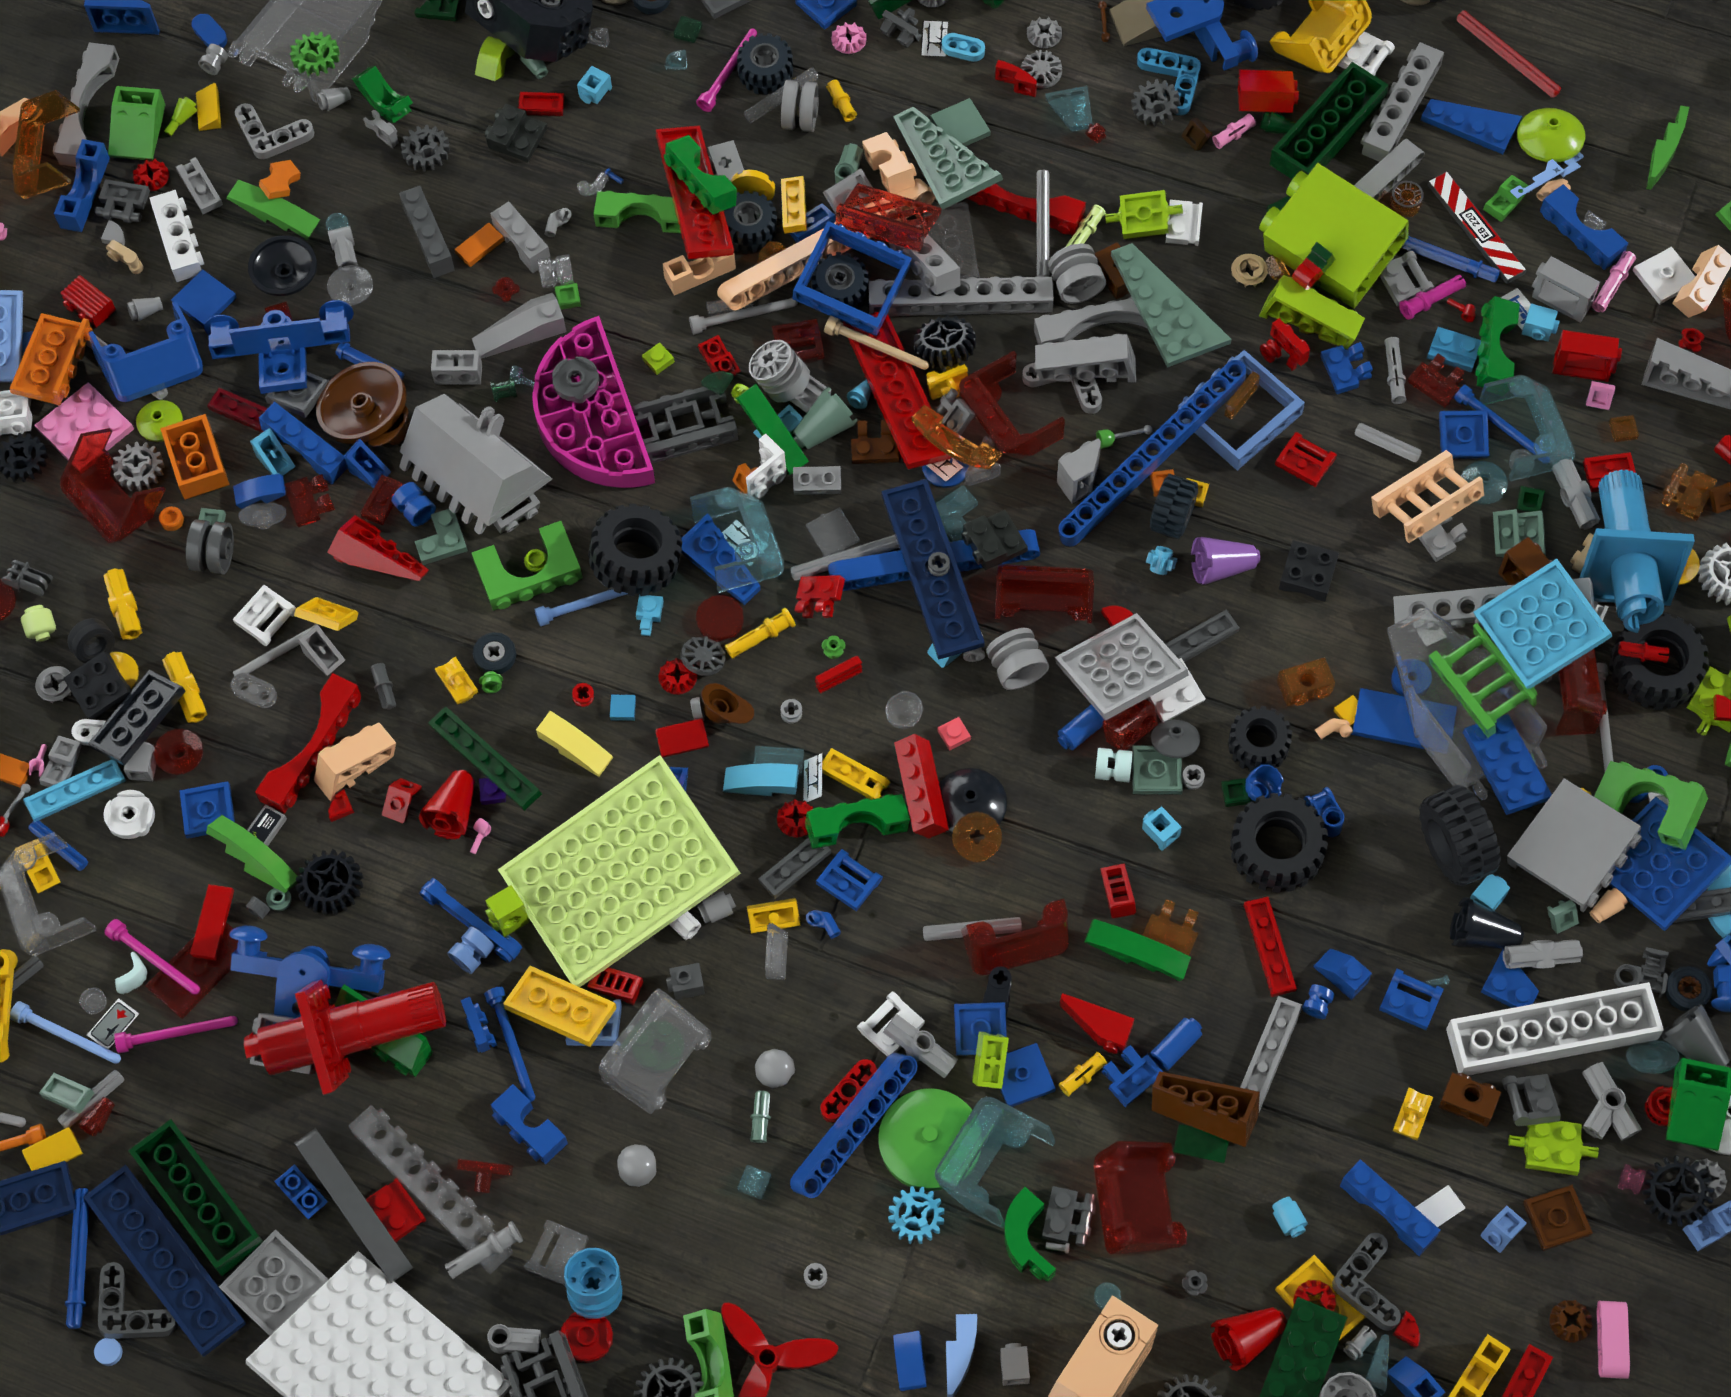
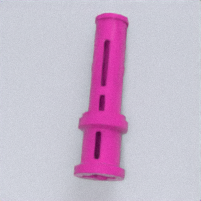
M1456 275L1454 278L1427 292L1420 291L1415 294V297L1400 301L1401 313L1406 319L1411 320L1415 314L1421 311H1428L1432 304L1460 289H1464L1466 287L1464 278L1461 279V275Z

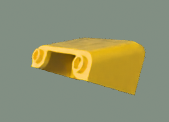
M1308 0L1312 11L1294 34L1290 37L1287 32L1279 31L1269 42L1276 53L1320 73H1331L1371 22L1372 13L1366 0Z

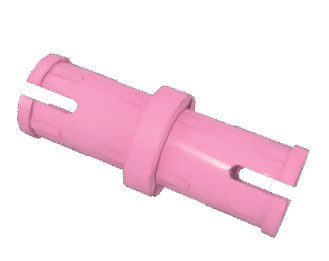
M1247 114L1237 122L1228 124L1225 130L1212 137L1214 145L1220 149L1232 140L1241 138V134L1256 126L1254 117L1251 114Z

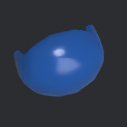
M1261 764L1247 776L1246 792L1253 801H1256V798L1262 795L1267 799L1270 793H1278V796H1280L1282 793L1280 791L1284 779L1277 768L1269 764Z

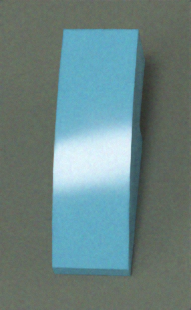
M765 763L727 767L723 792L772 796V793L796 795L799 773L798 765Z

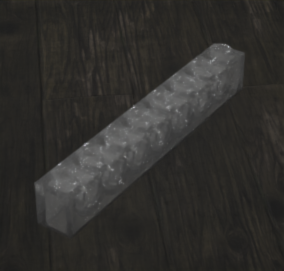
M370 1105L348 1125L352 1134L467 1251L478 1246V1241L482 1236H489L492 1232L494 1234L497 1233L492 1228L494 1225L492 1220L485 1213L480 1216L474 1210L477 1207L476 1204L467 1195L462 1198L457 1193L459 1187L450 1178L445 1180L440 1175L442 1170L434 1161L431 1160L428 1163L422 1157L425 1153L416 1143L410 1145L405 1140L408 1136L398 1125L393 1128L388 1122L390 1117L381 1108L376 1110ZM378 1131H387L383 1138H374ZM399 1147L404 1149L400 1156H392L394 1149ZM412 1166H421L418 1173L409 1174V1169ZM430 1183H438V1188L435 1191H426V1187ZM447 1201H456V1204L452 1209H443V1206ZM465 1218H472L473 1223L471 1226L461 1227V1222ZM509 1246L504 1249L503 1254L497 1255L495 1253L479 1264L491 1274L513 1251Z

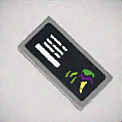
M265 804L247 831L268 846L287 818L284 814Z

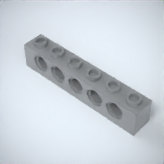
M1421 42L1416 50L1412 49L1407 58V66L1403 65L1398 74V82L1392 83L1388 93L1390 95L1389 98H1384L1379 109L1381 111L1379 116L1375 115L1370 124L1372 129L1363 135L1361 140L1363 145L1362 155L1380 162L1397 146L1437 74L1444 52Z

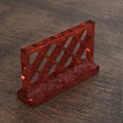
M858 183L844 204L840 203L837 206L836 225L842 224L850 231L860 232L866 236L920 252L923 248L924 239L941 215L942 208ZM861 192L869 196L859 198L858 194ZM888 200L890 203L880 204L879 201ZM872 202L875 204V206L868 208L864 206V204ZM908 206L911 209L902 211L900 207ZM895 209L896 212L886 214L885 210ZM927 212L931 213L932 215L922 217L921 213ZM916 215L917 219L909 221L906 219L908 216Z

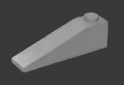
M546 294L527 301L473 337L472 341L475 350H479L482 359L565 333L564 317L554 294Z

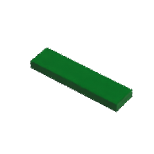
M754 384L736 397L761 436L767 434L785 452L786 472L788 475L793 474V467H802L809 462L757 384Z

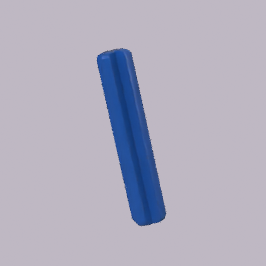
M33 821L29 825V830L78 871H82L88 865V861L84 856L41 821Z

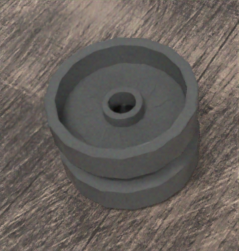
M198 519L192 522L186 544V561L189 570L204 572L208 568L210 573L225 574L228 571L234 546L231 524L215 522L212 526L210 521Z

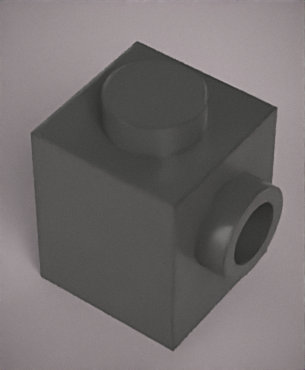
M699 963L669 968L671 977L666 978L669 993L674 992L675 1000L705 994Z

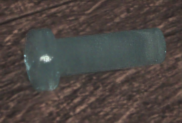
M1448 975L1426 981V984L1431 986L1444 983L1449 985L1450 983Z

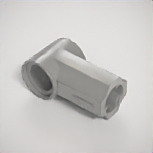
M347 226L329 230L328 235L332 250L335 252L339 271H353L358 264L353 247L355 243L351 227Z
M497 1324L488 1331L489 1347L494 1353L504 1354L506 1352L518 1351L520 1353L539 1354L541 1330L509 1328L505 1325ZM498 1334L507 1336V1340L502 1344L493 1342V1338Z

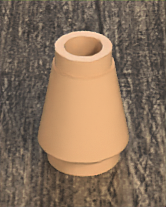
M1613 888L1611 891L1607 890L1589 913L1597 923H1601L1625 909L1628 901L1617 888Z

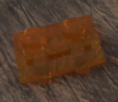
M1680 463L1678 469H1675L1671 475V483L1663 491L1661 503L1669 506L1674 501L1678 503L1676 512L1697 521L1710 496L1709 489L1714 488L1717 479L1697 470L1690 477L1686 474L1689 468L1688 465ZM1680 484L1687 487L1684 494L1678 491Z

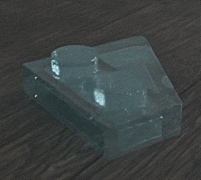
M1088 86L1045 93L1047 102L1071 132L1094 128Z

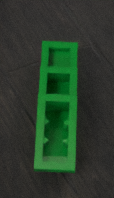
M1096 919L1092 920L1084 941L1127 964L1133 962L1151 972L1159 971L1178 981L1184 979L1191 959L1190 956L1160 942Z

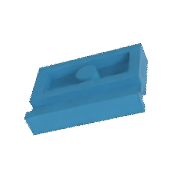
M1438 327L1427 359L1472 372L1481 340Z

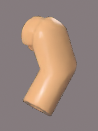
M1336 718L1328 720L1315 729L1321 740L1332 732L1340 733L1344 738L1350 736L1353 732L1347 720Z

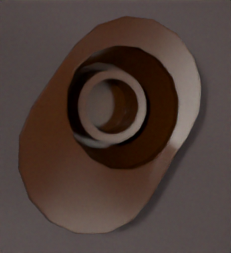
M404 406L400 417L390 429L377 438L367 441V443L373 447L386 443L390 445L401 443L405 439L410 424L408 408Z
M710 683L703 688L701 694L704 702L703 711L711 721L715 723L744 724L753 719L754 709L752 705L724 685Z

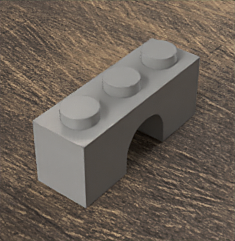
M509 201L490 213L493 227L504 236L506 243L512 241L519 253L520 259L532 273L551 262L549 248Z

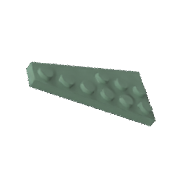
M1133 243L1111 251V257L1167 368L1231 344L1232 339Z

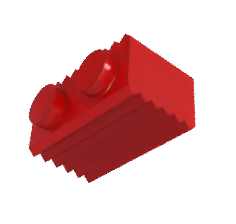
M78 275L71 284L61 291L64 300L62 303L65 308L71 313L75 310L81 320L83 318L89 319V323L95 328L116 311L112 300L81 275Z

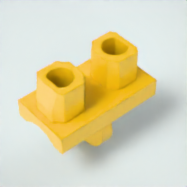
M955 364L952 366V369L947 366L946 372L941 374L935 370L927 373V384L931 399L934 400L942 397L951 388L958 392V390L970 386L966 365L959 366Z
M456 657L452 658L448 663L435 668L437 675L457 705L465 703L478 693V689Z
M1408 1088L1393 1131L1418 1140L1433 1097Z

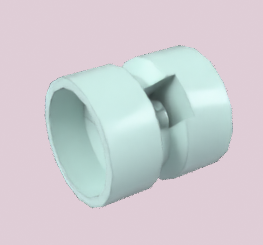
M1098 748L1095 779L1109 780L1111 777H1114L1115 781L1129 783L1132 751L1118 750L1117 753H1113L1112 749ZM1108 761H1115L1114 769L1107 768Z

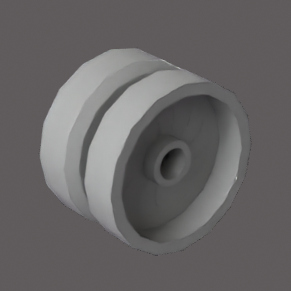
M785 81L781 106L782 130H794L799 117L801 130L814 132L819 106L817 82L806 81L800 95L798 81Z

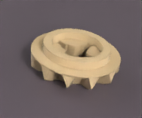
M1243 254L1232 263V277L1236 279L1237 283L1244 284L1245 287L1248 285L1255 287L1258 283L1264 282L1268 274V266L1264 259L1258 255ZM1246 265L1253 271V276L1245 272Z

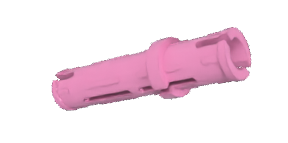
M1623 251L1619 261L1610 269V276L1592 303V308L1595 311L1605 312L1618 287L1628 277V271L1636 260V256L1632 252Z

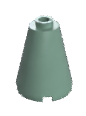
M829 387L823 390L793 431L795 435L793 439L800 449L805 447L808 450L854 426L858 422L856 418L851 420L850 416L853 413L837 394L831 396L828 393L832 390Z

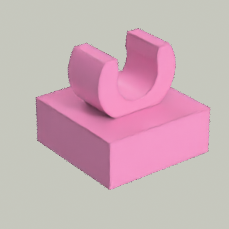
M1592 381L1586 406L1609 410L1615 386Z

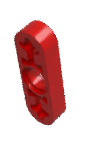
M868 1059L858 1061L823 1100L820 1109L825 1121L830 1123L837 1121L877 1071L874 1062ZM869 1067L871 1075H864L860 1079V1084H862L860 1086L857 1082V1079L861 1076L860 1069L866 1070ZM846 1085H852L856 1088V1093L852 1097H846L841 1092L842 1088ZM837 1095L839 1099L842 1101L837 1105L838 1113L835 1114L832 1112L830 1114H827V1106L829 1105L830 1107H833L838 1102L837 1098L835 1097Z

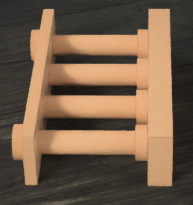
M1445 450L1372 496L1373 513L1378 518L1383 517L1387 513L1394 515L1404 524L1406 541L1410 543L1483 497V479L1479 476L1470 483L1454 471L1453 456ZM1447 477L1460 489L1450 495L1436 483ZM1429 489L1441 501L1431 507L1418 494ZM1406 501H1410L1422 513L1412 519L1399 506Z

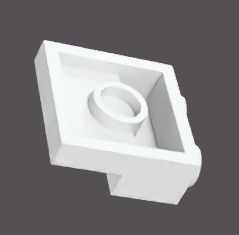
M10 390L0 391V436L10 433L18 435V433L23 434L25 431H31V398L12 394Z

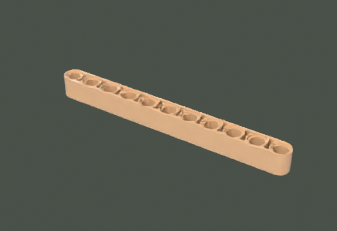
M914 179V187L892 195L888 193L834 222V224L838 226L842 224L846 229L852 232H860L870 239L930 206L934 202L935 196L931 188L924 181ZM824 228L727 280L718 288V297L730 309L739 310L800 277ZM830 239L821 258L827 259V254L831 253L832 256H835L836 252H841L842 254L851 248Z

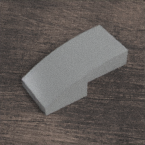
M62 736L57 737L48 754L50 761L39 779L41 785L51 787L71 777L80 753L81 742Z

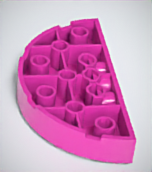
M600 317L588 319L573 327L572 331L563 338L560 337L549 348L537 369L532 398L540 436L551 455L564 468L584 480L618 488L654 484L653 467ZM575 357H584L592 361L597 368L600 379L598 389L583 403L565 400L554 390L553 370L560 361L566 358L570 360L575 359ZM580 376L576 378L571 377L572 382H579Z

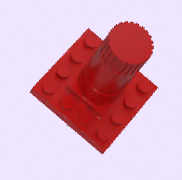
M321 979L311 982L295 993L301 1017L258 1028L257 1034L252 1032L244 1037V1049L246 1058L261 1055L269 1075L314 1064L322 1094L324 1095L335 1091L349 1078L348 1073H351V1067L348 1058H344L346 1055L370 1049L376 1045L446 1027L445 1010L441 995L434 982L365 1001H356L335 1007V1004L329 1005L328 999H331L328 985H323Z

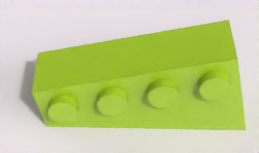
M1285 275L1282 276L1270 292L1259 314L1260 317L1267 319L1268 315L1277 319L1280 318L1284 323L1298 326L1299 331L1302 333L1319 334V339L1337 346L1343 345L1345 349H1348L1355 341L1365 320L1356 311L1345 308L1336 300L1319 294L1313 288L1305 290L1292 277Z

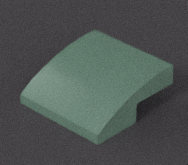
M1517 509L1493 512L1495 553L1497 557H1504L1506 551L1527 537L1536 542L1546 556L1542 511L1518 513Z

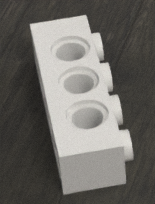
M176 190L150 197L176 282L195 277L201 271V265H204L201 252H196L195 247L199 245L195 234H190L189 229H192L193 226L189 215L184 216L183 211H186L187 207L183 197L178 198Z

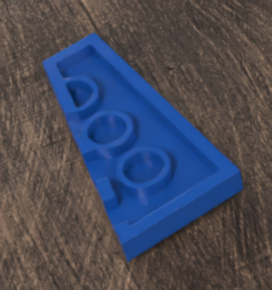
M1430 99L1420 121L1503 155L1522 116Z
M708 513L682 537L681 553L740 603L746 605L761 590L757 580L739 559L734 548L726 541L723 533L716 527Z

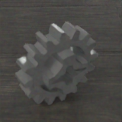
M1155 79L1154 84H1151L1148 80L1146 87L1140 85V92L1133 93L1135 98L1131 100L1133 113L1137 116L1139 122L1144 120L1146 126L1153 122V126L1156 127L1157 122L1160 121L1165 125V119L1168 118L1172 121V113L1178 114L1177 107L1181 106L1178 90L1175 91L1173 84L1168 86L1167 80H1164L1162 84H1159L1158 79Z
M425 125L424 129L416 126V132L409 130L410 136H404V143H401L403 159H406L408 166L413 164L415 170L419 166L422 167L423 171H426L427 167L435 170V164L442 166V159L448 160L447 153L450 152V144L443 130L438 132L436 126L431 130L428 125Z

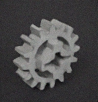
M135 442L132 448L127 444L126 451L119 449L120 457L113 458L115 464L112 465L116 480L119 481L122 487L127 485L128 489L132 491L135 486L138 491H141L142 486L150 489L151 482L158 483L156 477L163 476L161 469L165 468L161 453L157 451L155 446L150 448L147 442L143 446Z

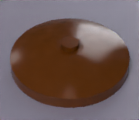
M363 362L352 365L336 374L327 383L317 401V420L325 433L337 442L354 444L358 439H361L363 443L370 441L385 433L398 420L406 403V388L398 373L386 364Z

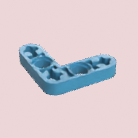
M1153 48L1141 49L1137 56V65L1140 69L1177 77L1175 91L1178 90L1179 100L1181 96L1185 97L1183 105L1177 107V115L1187 114L1191 109L1200 74V61L1192 56ZM1166 60H1171L1175 63V65L1172 67H1166L1165 65H1163V62ZM1187 82L1192 87L1190 89H1183L1180 87V84Z

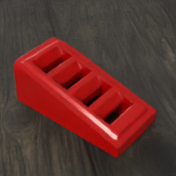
M1125 863L1100 868L1111 917L1119 918L1134 915L1136 913L1135 900ZM1122 875L1121 878L1108 880V877ZM1123 884H1124V886L1111 888V887H1113V886H1118V885H1123ZM1126 894L1125 896L1113 898V896Z
M608 967L592 978L587 985L588 989L634 1005L642 988L643 979L634 974ZM603 973L605 976L601 985L596 984L600 974ZM610 976L614 977L611 986L606 987ZM622 980L619 990L615 989L618 981ZM627 983H630L629 991L624 992Z

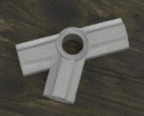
M1603 1062L1596 1063L1584 1070L1582 1074L1598 1100L1582 1127L1586 1133L1602 1140L1611 1124L1621 1141L1639 1133L1642 1129L1626 1103L1624 1092L1617 1088ZM1606 1097H1614L1617 1100L1618 1106L1609 1105Z

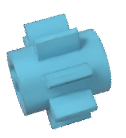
M1156 546L1155 550L1152 549L1151 552H1148L1146 563L1151 564L1150 571L1166 575L1168 571L1175 569L1177 558L1172 557L1173 550L1163 546Z

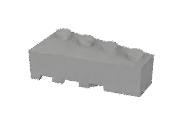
M1127 334L1091 337L1083 340H1067L1066 342L1059 343L1047 342L1043 345H1035V369L1040 381L1071 382L1072 378H1078L1083 380V382H1092L1093 378H1107V382H1116V378H1128V382H1136V358Z
M1657 338L1647 362L1641 385L1731 409V369Z

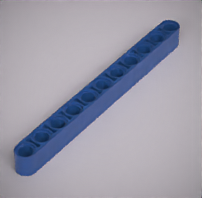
M1240 360L1228 362L1059 524V536L1062 544L1069 547L1077 545L1245 384V364ZM1232 372H1239L1241 375L1234 377L1230 374ZM1220 387L1223 388L1224 391L1215 392L1214 389ZM1205 403L1208 406L1206 408H1199L1197 405ZM1190 419L1191 422L1189 424H1183L1181 423V420ZM1169 434L1175 436L1171 440H1167L1164 437ZM1151 450H1156L1159 452L1157 455L1154 456L1148 454V452ZM1134 466H1140L1142 468L1140 471L1137 472L1131 470V468ZM1117 482L1125 483L1123 487H1116L1114 485ZM1100 498L1109 499L1106 503L1098 502ZM1083 514L1092 515L1090 519L1081 518ZM1070 529L1075 531V533L1070 536L1064 534L1065 531Z

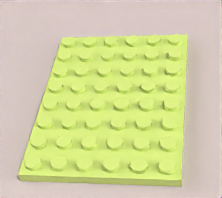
M661 755L498 869L507 885H512L520 897L529 919L570 983L578 987L590 981L741 874Z

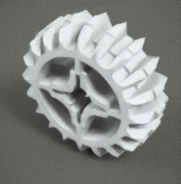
M1727 542L1723 544L1722 548L1716 545L1713 550L1707 551L1700 561L1698 574H1700L1698 582L1703 583L1702 590H1709L1708 597L1716 596V603L1720 602L1721 599L1725 600L1726 606L1731 602V578L1728 579L1731 573V547H1729Z

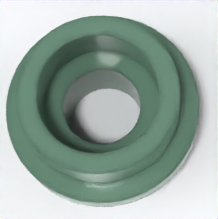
M273 888L266 897L268 906L274 911L287 909L292 901L289 890L283 893ZM278 895L283 896L280 901L274 900Z

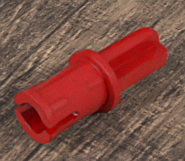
M1621 641L1618 646V654L1620 656L1639 658L1642 662L1652 660L1667 663L1669 656L1659 654H1669V648L1651 646L1647 642L1638 644Z

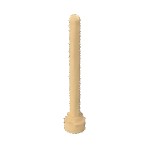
M830 316L824 328V333L831 336L843 335L923 370L929 367V363L926 360L845 327L840 322V319L834 316Z

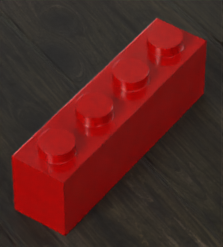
M913 734L894 742L913 832L929 839L948 831L949 827L930 741Z

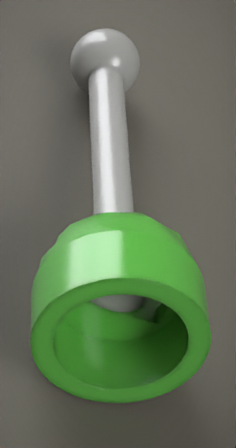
M1146 425L1142 429L1114 434L1109 429L1098 430L1096 432V439L1099 438L1101 441L1100 449L1110 447L1117 438L1141 433L1150 434L1152 427Z

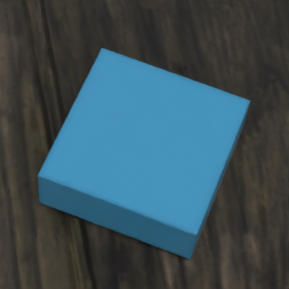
M611 695L610 720L635 721L636 696Z

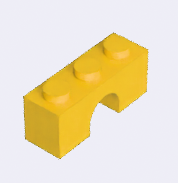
M1487 1334L1448 1397H1482L1488 1384L1511 1349Z

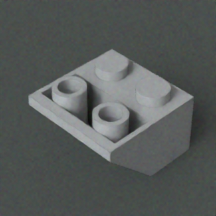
M1099 438L1092 442H1085L1080 449L1072 453L1067 452L1058 460L1057 484L1071 503L1092 493L1099 465L1101 447Z

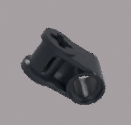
M996 967L989 974L983 1003L1005 1002L1007 1017L1012 980L1011 973L1005 967ZM999 976L1004 977L1002 985L997 984Z

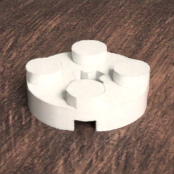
M136 790L121 791L112 801L109 800L104 809V821L111 833L123 839H133L147 835L155 818V810L150 800L143 793ZM131 809L135 814L131 819L123 817Z

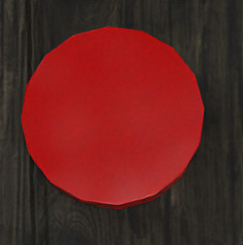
M574 1312L561 1327V1332L567 1337L574 1359L578 1362L591 1363L600 1360L608 1353L612 1346L613 1331L606 1317L588 1319Z

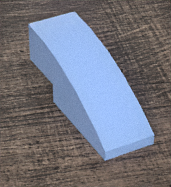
M956 1314V1341H946L947 1397H955L969 1370L976 1342L977 1314Z

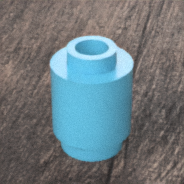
M1285 1197L1272 1205L1273 1215L1285 1236L1291 1235L1294 1238L1306 1231L1304 1227L1308 1222L1296 1201H1292L1291 1197Z

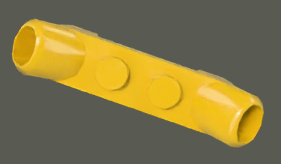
M7 949L0 950V1063L6 1061L10 1056L8 1048L14 969L18 962L16 954Z

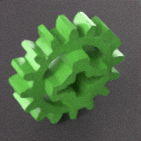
M311 32L309 37L303 34L302 40L296 39V45H291L292 52L290 57L294 68H298L299 73L306 71L307 76H310L312 72L319 76L320 71L327 74V68L334 69V62H339L338 55H340L336 40H332L331 35L324 37L323 32H320L318 35Z

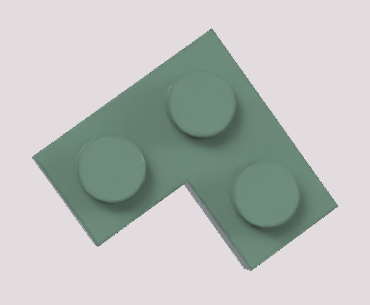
M449 509L431 514L436 535L415 541L422 565L468 551L456 514Z

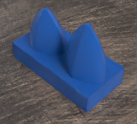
M1729 933L1715 945L1717 949L1709 958L1708 966L1713 967L1729 963L1731 966V933Z

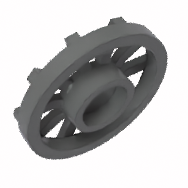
M707 636L692 637V639L684 643L680 655L683 665L689 671L704 676L718 673L723 668L726 660V652L720 643L709 639ZM689 649L693 652L685 653V650ZM713 656H721V660ZM686 657H693V660L688 662ZM712 661L718 663L719 665L717 667H714ZM693 664L700 666V669L694 667ZM709 666L711 669L706 670L703 668Z

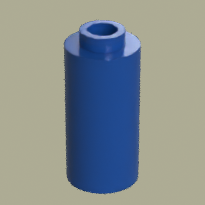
M1091 704L1058 731V742L1063 748L1074 750L1110 721V719L1105 721Z
M1184 1017L1149 1053L1151 1059L1161 1069L1169 1071L1202 1036L1201 1025L1194 1018L1188 1019Z

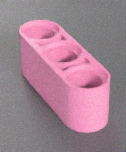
M1598 1301L1597 1303L1599 1376L1603 1378H1629V1328L1626 1302Z

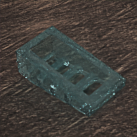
M1386 1334L1382 1335L1378 1341L1365 1378L1370 1382L1375 1393L1383 1396L1387 1389L1389 1336Z

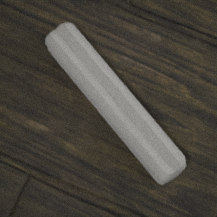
M1359 423L1355 430L1357 437L1410 461L1417 462L1421 456L1422 451L1363 423Z
M113 1070L92 1088L95 1094L82 1112L78 1114L67 1109L58 1117L60 1124L64 1128H70L123 1083V1076L117 1070Z

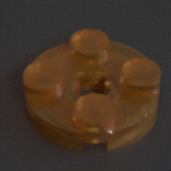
M968 813L959 819L953 829V845L958 853L969 861H986L1001 846V828L997 821L986 813ZM975 830H980V834L985 836L984 839L980 840L979 844H976L974 839H970V834H974Z

